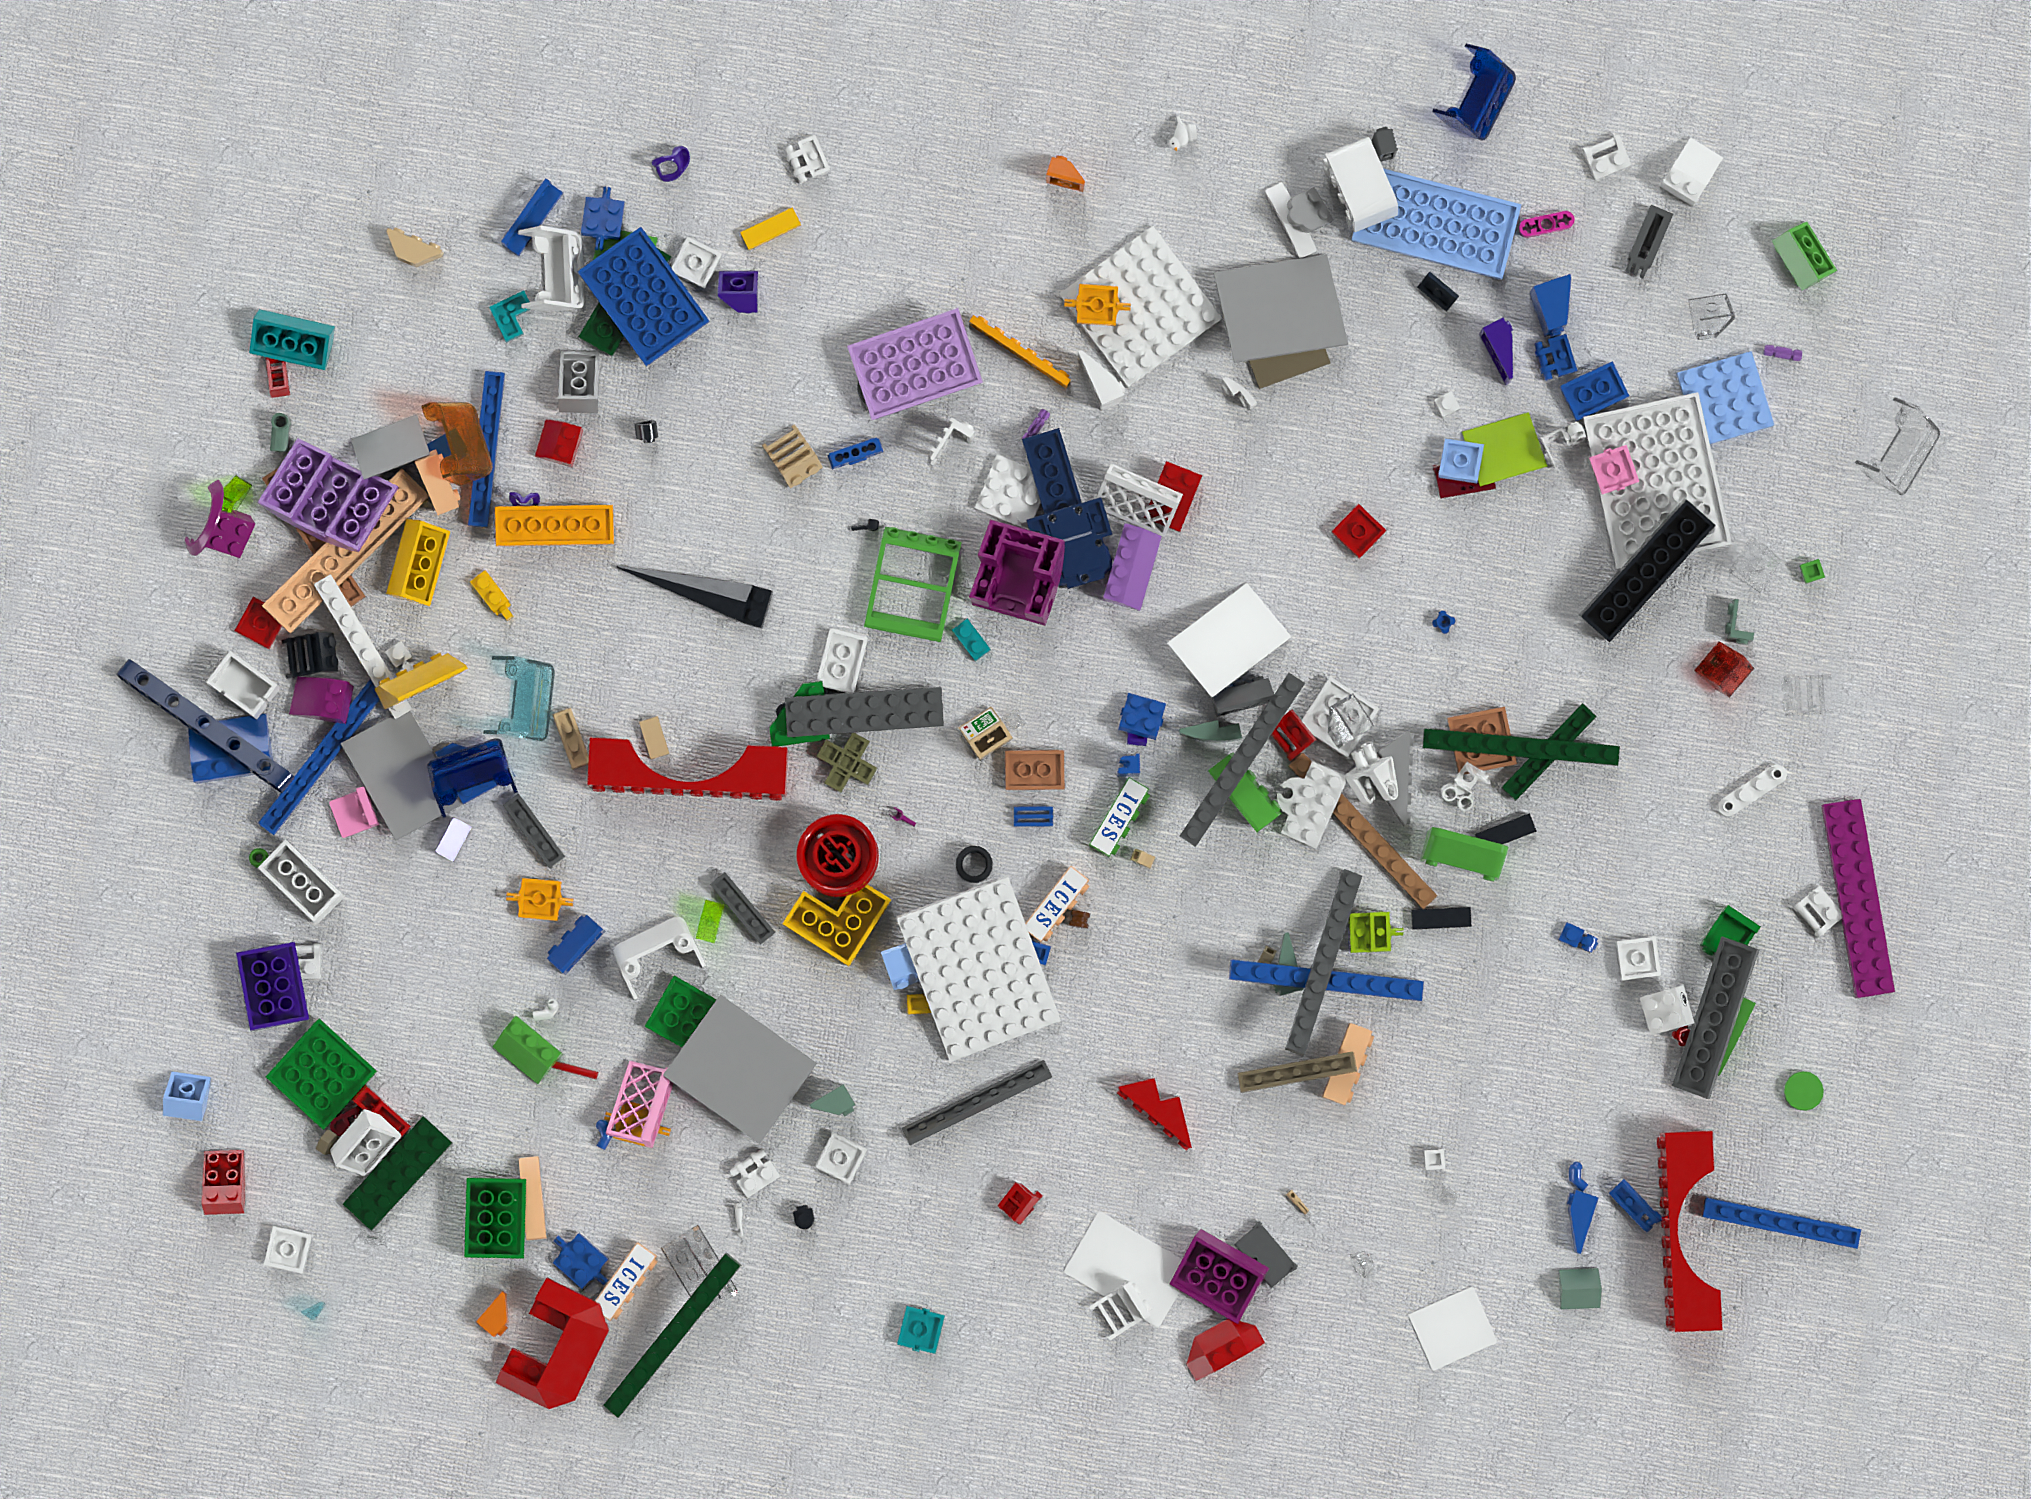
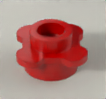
M1688 1025L1680 1027L1672 1033V1037L1677 1039L1679 1046L1683 1047L1686 1045L1690 1033Z

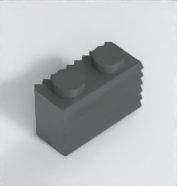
M1388 127L1377 129L1371 141L1380 162L1394 159L1398 148L1393 129H1388Z

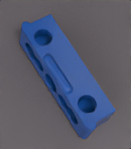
M876 437L831 452L828 455V459L833 470L848 464L853 465L865 461L867 458L884 451L880 439ZM869 445L875 446L873 451L862 452V449L868 448ZM858 450L860 453L858 456H853L851 454L852 451ZM845 454L849 455V458H843L841 462L836 461V457L839 455L842 457Z

